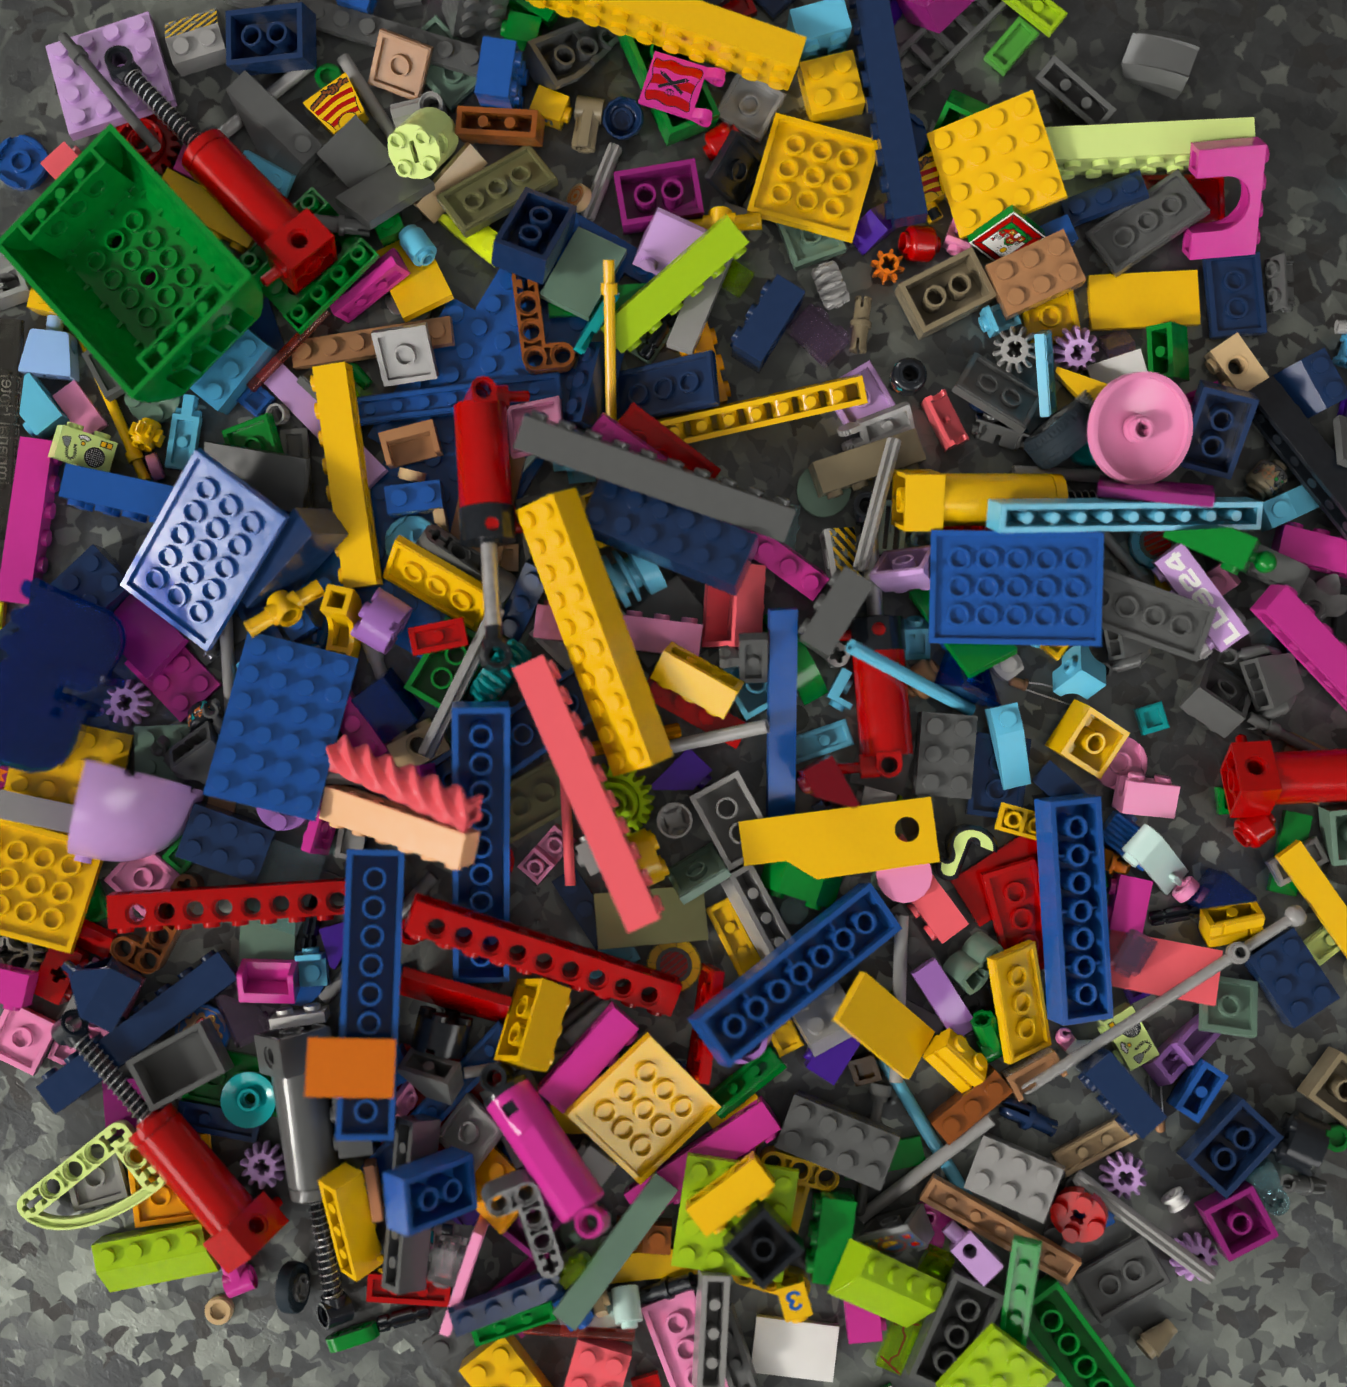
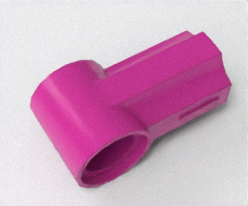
M245 1262L229 1274L221 1267L223 1272V1288L229 1298L258 1288L256 1271L248 1262Z

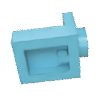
M921 616L907 617V619H904L906 660L930 659L931 643H928V622Z
M843 667L838 671L828 693L825 695L826 698L830 699L828 705L843 712L844 708L851 710L853 704L840 698L841 693L847 694L854 681L850 679L852 672Z
M319 947L302 948V953L294 956L295 961H298L300 987L329 985V962L326 951H319Z

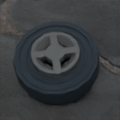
M289 1261L283 1264L279 1270L275 1286V1299L277 1307L283 1313L297 1314L307 1304L311 1282L309 1269L305 1263Z

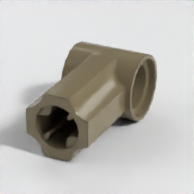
M577 95L574 111V120L576 121L571 145L573 150L585 154L595 153L599 124H602L605 99Z

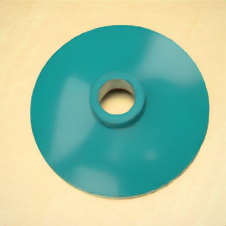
M247 1071L233 1076L227 1081L221 1092L220 1103L225 1117L238 1127H258L272 1116L276 1108L272 1083L264 1075L257 1072ZM248 1093L254 1094V1103L247 1100Z

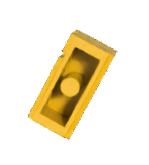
M1253 897L1200 909L1198 928L1208 948L1219 947L1233 942L1246 941L1264 929L1265 916Z
M948 1028L939 1035L937 1034L932 1037L923 1058L958 1091L964 1093L970 1090L972 1086L975 1087L985 1081L988 1069L987 1060L982 1053L975 1052L968 1045L964 1036L957 1035L951 1028Z

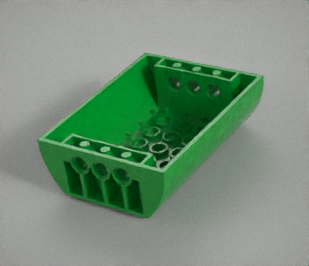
M111 123L0 237V252L130 398L137 401L160 402L184 395L250 328L262 313L263 293L255 277ZM121 236V244L117 248H113L112 242L114 238ZM150 273H155V281L151 285H146L147 276Z

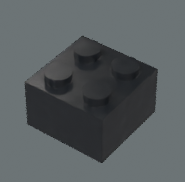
M765 1199L761 1200L723 1236V1249L762 1290L805 1251L803 1239Z

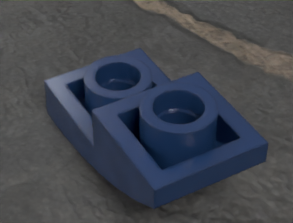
M1051 760L1031 780L1049 797L1086 793Z

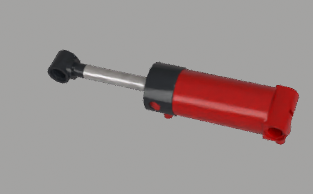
M479 376L472 382L463 401L454 405L460 505L458 512L461 545L480 548L486 639L482 640V651L479 661L484 670L495 673L505 668L512 658L511 649L507 645V639L503 638L497 547L515 543L516 533H524L520 522H516V507L512 503L507 409L510 406V402H528L530 400L529 391H509L508 385H496L491 378ZM491 650H496L501 654V663L497 664L490 660L489 652Z
M870 491L860 493L853 504L852 511L855 516L856 525L860 526L861 534L867 513L862 512L859 505L864 501L870 502L872 496ZM878 535L876 536L868 570L864 572V578L870 582L872 581L869 574L879 559ZM874 584L866 597L867 616L853 619L849 624V630L844 632L839 641L855 640L906 667L904 617L884 615L882 589ZM852 655L860 755H858L859 762L839 763L838 767L842 774L860 773L861 779L891 778L898 775L902 769V755L913 754L908 684ZM884 758H889L894 763V769L891 773H886L881 767V762Z

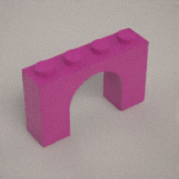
M1259 137L1191 142L1189 171L1197 179L1221 176L1236 177L1241 184V196L1235 209L1225 218L1215 222L1195 223L1183 232L1182 252L1189 260L1255 254L1256 245L1260 243L1259 218L1263 215L1261 195L1262 191L1266 188L1264 167L1265 163L1269 160V148Z

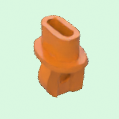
M1104 847L1105 870L1109 871L1111 875H1114L1115 872L1127 875L1131 865L1121 860L1119 854Z

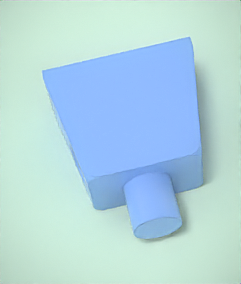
M47 315L46 330L34 328L29 330L18 371L24 375L29 372L38 378L65 381L75 380L79 382L78 341L72 334L63 332L64 323L58 316Z

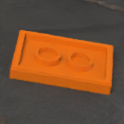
M308 1037L304 1097L393 1098L396 1039Z

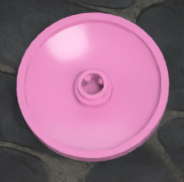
M1132 372L1110 382L1096 398L1089 414L1087 426L1088 444L1096 464L1110 478L1127 484H1152L1169 476L1186 456L1193 435L1192 411L1184 392L1171 379L1154 372Z

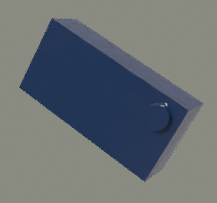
M294 508L290 512V518L241 599L247 608L266 607L269 596L278 590H285L288 593L298 591L347 537L349 533L331 509Z

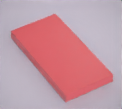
M1110 930L1111 981L1112 987L1161 996L1223 956L1222 950ZM1220 972L1177 1000L1216 1006Z

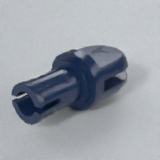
M1006 1098L1001 1102L1005 1107H999V1114L1017 1123L1018 1128L1023 1130L1034 1128L1050 1137L1056 1133L1057 1129L1052 1128V1126L1058 1127V1120L1038 1113L1036 1105L1029 1102L1024 1104L1012 1098Z

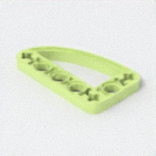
M117 1120L25 1192L18 1199L17 1210L25 1220L41 1228L50 1230L79 1229L104 1222L128 1211L153 1195L165 1185V1182L161 1177H158L157 1181L152 1183L149 1181L150 1173H156L151 1165L141 1172L140 1168L148 1163L145 1158L140 1163L131 1160L130 1151L137 1147H134L128 1138L136 1132V1129L126 1120ZM116 1129H124L123 1138L120 1137L113 1143L108 1141L117 1132ZM93 1144L103 1146L105 1153L102 1158L92 1156L91 1147ZM115 1153L142 1186L141 1189L130 1196L93 1212L73 1216H59L44 1212L47 1207ZM72 1161L81 1164L83 1171L80 1176H74L70 1173L69 1164ZM49 1179H55L60 1183L59 1193L54 1194L48 1190L47 1182ZM41 1194L43 1199L29 1209L27 1207L29 1200Z

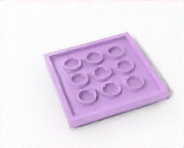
M149 11L71 37L77 45H81L89 55L88 59L139 119L152 115L153 111L149 110L148 105H145L143 100H140L138 95L133 93V90L116 84L111 79L104 56L105 52L112 46L121 45L128 48L133 55L135 63L142 69V76H146L147 81H151L152 86H156L157 91H161V95L166 96L167 102H171L172 107L178 106L154 22ZM60 41L45 46L68 133L73 141L102 132L110 123L114 127L128 123L82 67L76 65L70 59L67 49Z

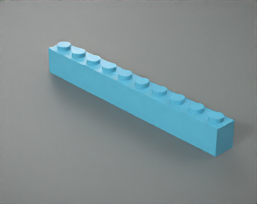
M1215 497L1214 507L1211 508L1116 498L988 499L986 527L999 533L1177 531L1229 527L1236 530H1261L1264 502L1249 497Z

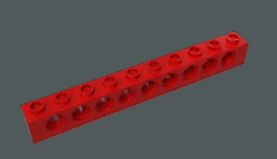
M346 878L111 892L107 895L108 929H117V933L135 932V928L146 927V931L152 932L164 930L163 926L175 925L176 930L192 928V924L203 923L204 928L220 927L221 922H232V926L249 925V920H260V924L277 923V919L289 918V922L306 921V917L317 916L318 921L333 920L334 915H344L345 904L336 906L331 901V895L335 892H340L345 896ZM304 895H314L318 900L317 906L313 908L307 907L303 902ZM277 896L286 897L289 900V908L279 909L275 904V898ZM253 897L260 901L261 908L259 911H252L247 907L248 898ZM226 899L232 904V911L230 913H224L219 909L218 903L220 900ZM192 901H198L203 905L204 910L201 915H196L191 911L190 904ZM163 903L173 905L175 909L174 916L169 917L163 914ZM134 905H141L145 908V918H138L134 915Z
M417 892L405 921L404 932L408 933V936L415 940L424 941L428 939L434 941L437 946L443 949L450 950L453 947L462 950L463 954L472 958H478V956L488 958L494 965L504 967L505 964L516 967V970L522 974L531 975L535 973L541 975L543 979L554 983L560 981L569 984L570 988L579 992H584V990L595 992L594 994L604 1000H610V998L620 1000L623 1005L629 1008H636V1006L645 1008L648 1013L659 1017L662 1014L671 1017L683 987L677 976ZM433 919H441L444 924L439 928H433L429 925V922ZM462 927L471 930L470 934L464 937L457 935L456 931ZM488 936H494L498 939L493 945H486L483 940ZM514 945H522L524 947V950L517 954L510 951ZM542 953L551 955L550 959L545 962H540L536 958ZM567 962L577 963V966L572 970L563 969ZM595 970L603 972L599 978L593 979L589 977L591 972ZM625 978L629 980L627 985L623 987L615 985L620 979ZM646 987L655 988L649 995L641 994Z

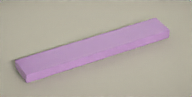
M275 357L257 377L318 438V431L321 430L320 419L316 418L314 403H317V401L297 383L298 378ZM364 446L368 487L371 489L388 470Z

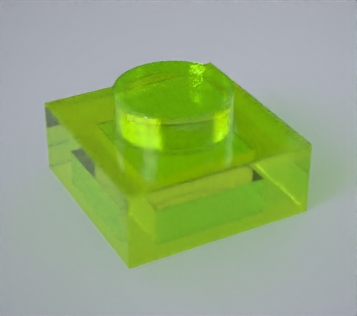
M733 259L721 287L741 298L754 278L755 273Z
M929 1244L918 1262L917 1270L943 1281L955 1262V1255Z
M581 1253L574 1259L570 1256L563 1263L559 1282L568 1289L587 1268L588 1260Z

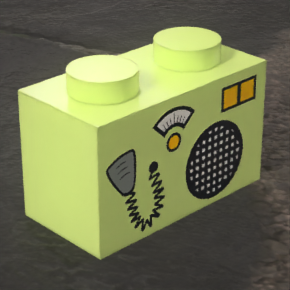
M68 421L66 426L57 425L48 457L76 466L104 472L110 471L118 443L110 441L111 435L99 431H94L92 435L83 432L84 426Z
M1125 1002L1113 1009L1114 1018L1098 1020L1101 1025L1098 1027L1100 1034L1135 1013L1136 1011L1133 1006ZM1142 1022L1111 1041L1114 1048L1112 1054L1130 1071L1160 1055Z

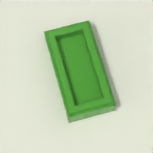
M1019 16L988 51L983 60L1004 77L1038 38L1040 32Z

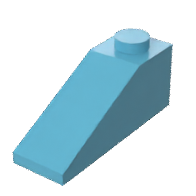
M1303 485L1264 501L1261 531L1270 530L1318 508L1319 505Z
M1009 703L984 709L1003 790L1031 784L1024 728L1018 703Z

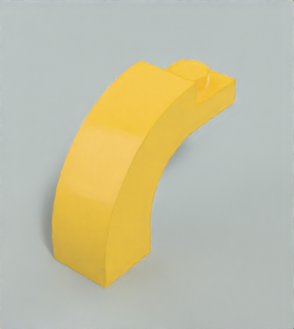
M327 584L320 611L326 616L328 621V639L325 650L358 658L361 641L351 636L350 633L355 624L362 620L358 616L362 609V603L358 593L352 588Z

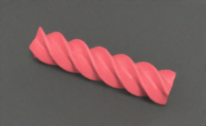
M343 734L337 743L326 747L329 757L328 762L330 763L329 772L340 774L345 779L362 784L373 792L385 794L391 800L400 804H406L419 813L431 815L437 821L455 826L463 833H466L473 823L482 819L480 806L483 795L467 798L459 784L443 787L436 774L420 777L413 764L397 767L391 754L375 757L368 744L352 747L346 734Z

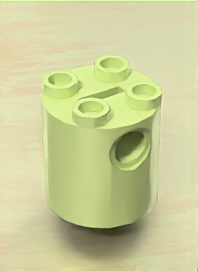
M424 107L416 110L388 137V153L396 172L402 177L423 179L431 176L456 151L459 139L455 134V123L444 111L437 108Z

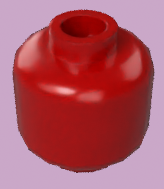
M722 122L705 134L706 145L703 146V149L710 161L715 159L731 130L739 132L734 123L730 125L727 122Z
M912 225L900 234L898 249L907 261L930 262L941 249V239L937 237L936 230L931 226Z
M1272 813L1270 816L1261 815L1237 818L1234 821L1235 829L1233 834L1244 847L1259 848L1275 836L1276 819Z

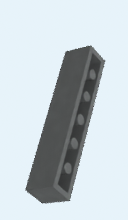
M426 1114L396 1116L392 1169L438 1152L441 1119ZM386 1228L382 1288L397 1295L426 1290L431 1228L409 1237Z

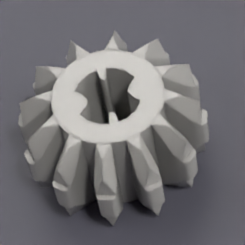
M833 260L827 263L824 262L812 269V278L827 310L837 309L849 302L850 294L836 262Z
M1011 326L1010 336L1005 331H1001L1000 336L1004 341L995 340L993 343L995 346L1001 347V350L993 352V356L1002 355L997 365L1003 366L1008 362L1006 372H1011L1015 365L1017 372L1022 373V363L1028 368L1033 367L1029 357L1036 359L1035 353H1032V349H1035V343H1030L1034 339L1035 333L1032 332L1025 337L1026 327H1021L1017 334L1016 327ZM1013 343L1016 345L1021 343L1020 352L1022 354L1020 356L1016 354L1011 355L1013 351L1011 345Z

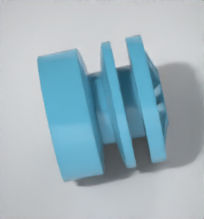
M615 549L612 550V554L616 563L611 565L606 555L601 556L614 594L623 603L625 608L632 606L627 596L628 593L632 592L636 600L640 602L642 601L639 591L640 587L644 586L651 595L667 587L657 564L627 553L628 557L623 559Z

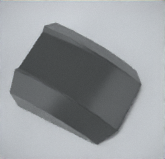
M1152 29L1138 30L1132 33L1122 60L1123 79L1176 100L1189 78L1201 41L1165 31Z

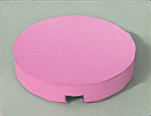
M1127 737L1102 778L1096 779L1102 785L1115 789L1118 774L1128 775L1129 772L1145 774L1148 758L1144 748L1132 738Z
M930 863L880 870L875 873L877 885L883 894L891 900L901 903L914 902L924 896L932 880Z

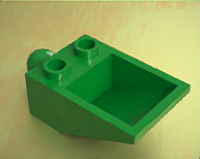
M1231 527L1165 531L1163 535L1170 542L1179 543L1186 546L1189 550L1220 562V568L1237 576L1240 571L1247 573L1251 562L1254 563L1256 570L1261 573L1272 572L1277 566V557L1274 553L1270 551L1257 552L1261 544L1258 538Z

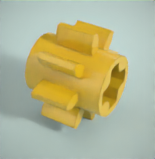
M142 418L138 423L132 422L128 432L131 435L130 439L133 440L132 445L145 452H151L155 446L161 448L165 436L162 435L161 424L151 418Z

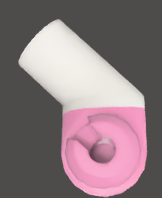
M1066 1027L1060 1028L1055 1034L1057 1044L1067 1054L1073 1053L1092 1040H1077L1071 1033V1030Z

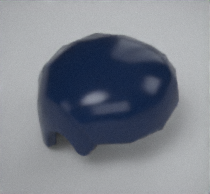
M624 96L617 97L610 101L603 111V125L608 134L617 139H630L636 136L643 127L644 114L641 106L635 99Z

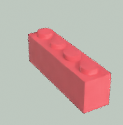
M899 833L896 835L900 840L908 842L903 834ZM933 874L931 885L925 895L906 905L916 919L918 917L923 919L926 924L923 929L932 941L937 939L943 944L969 925Z

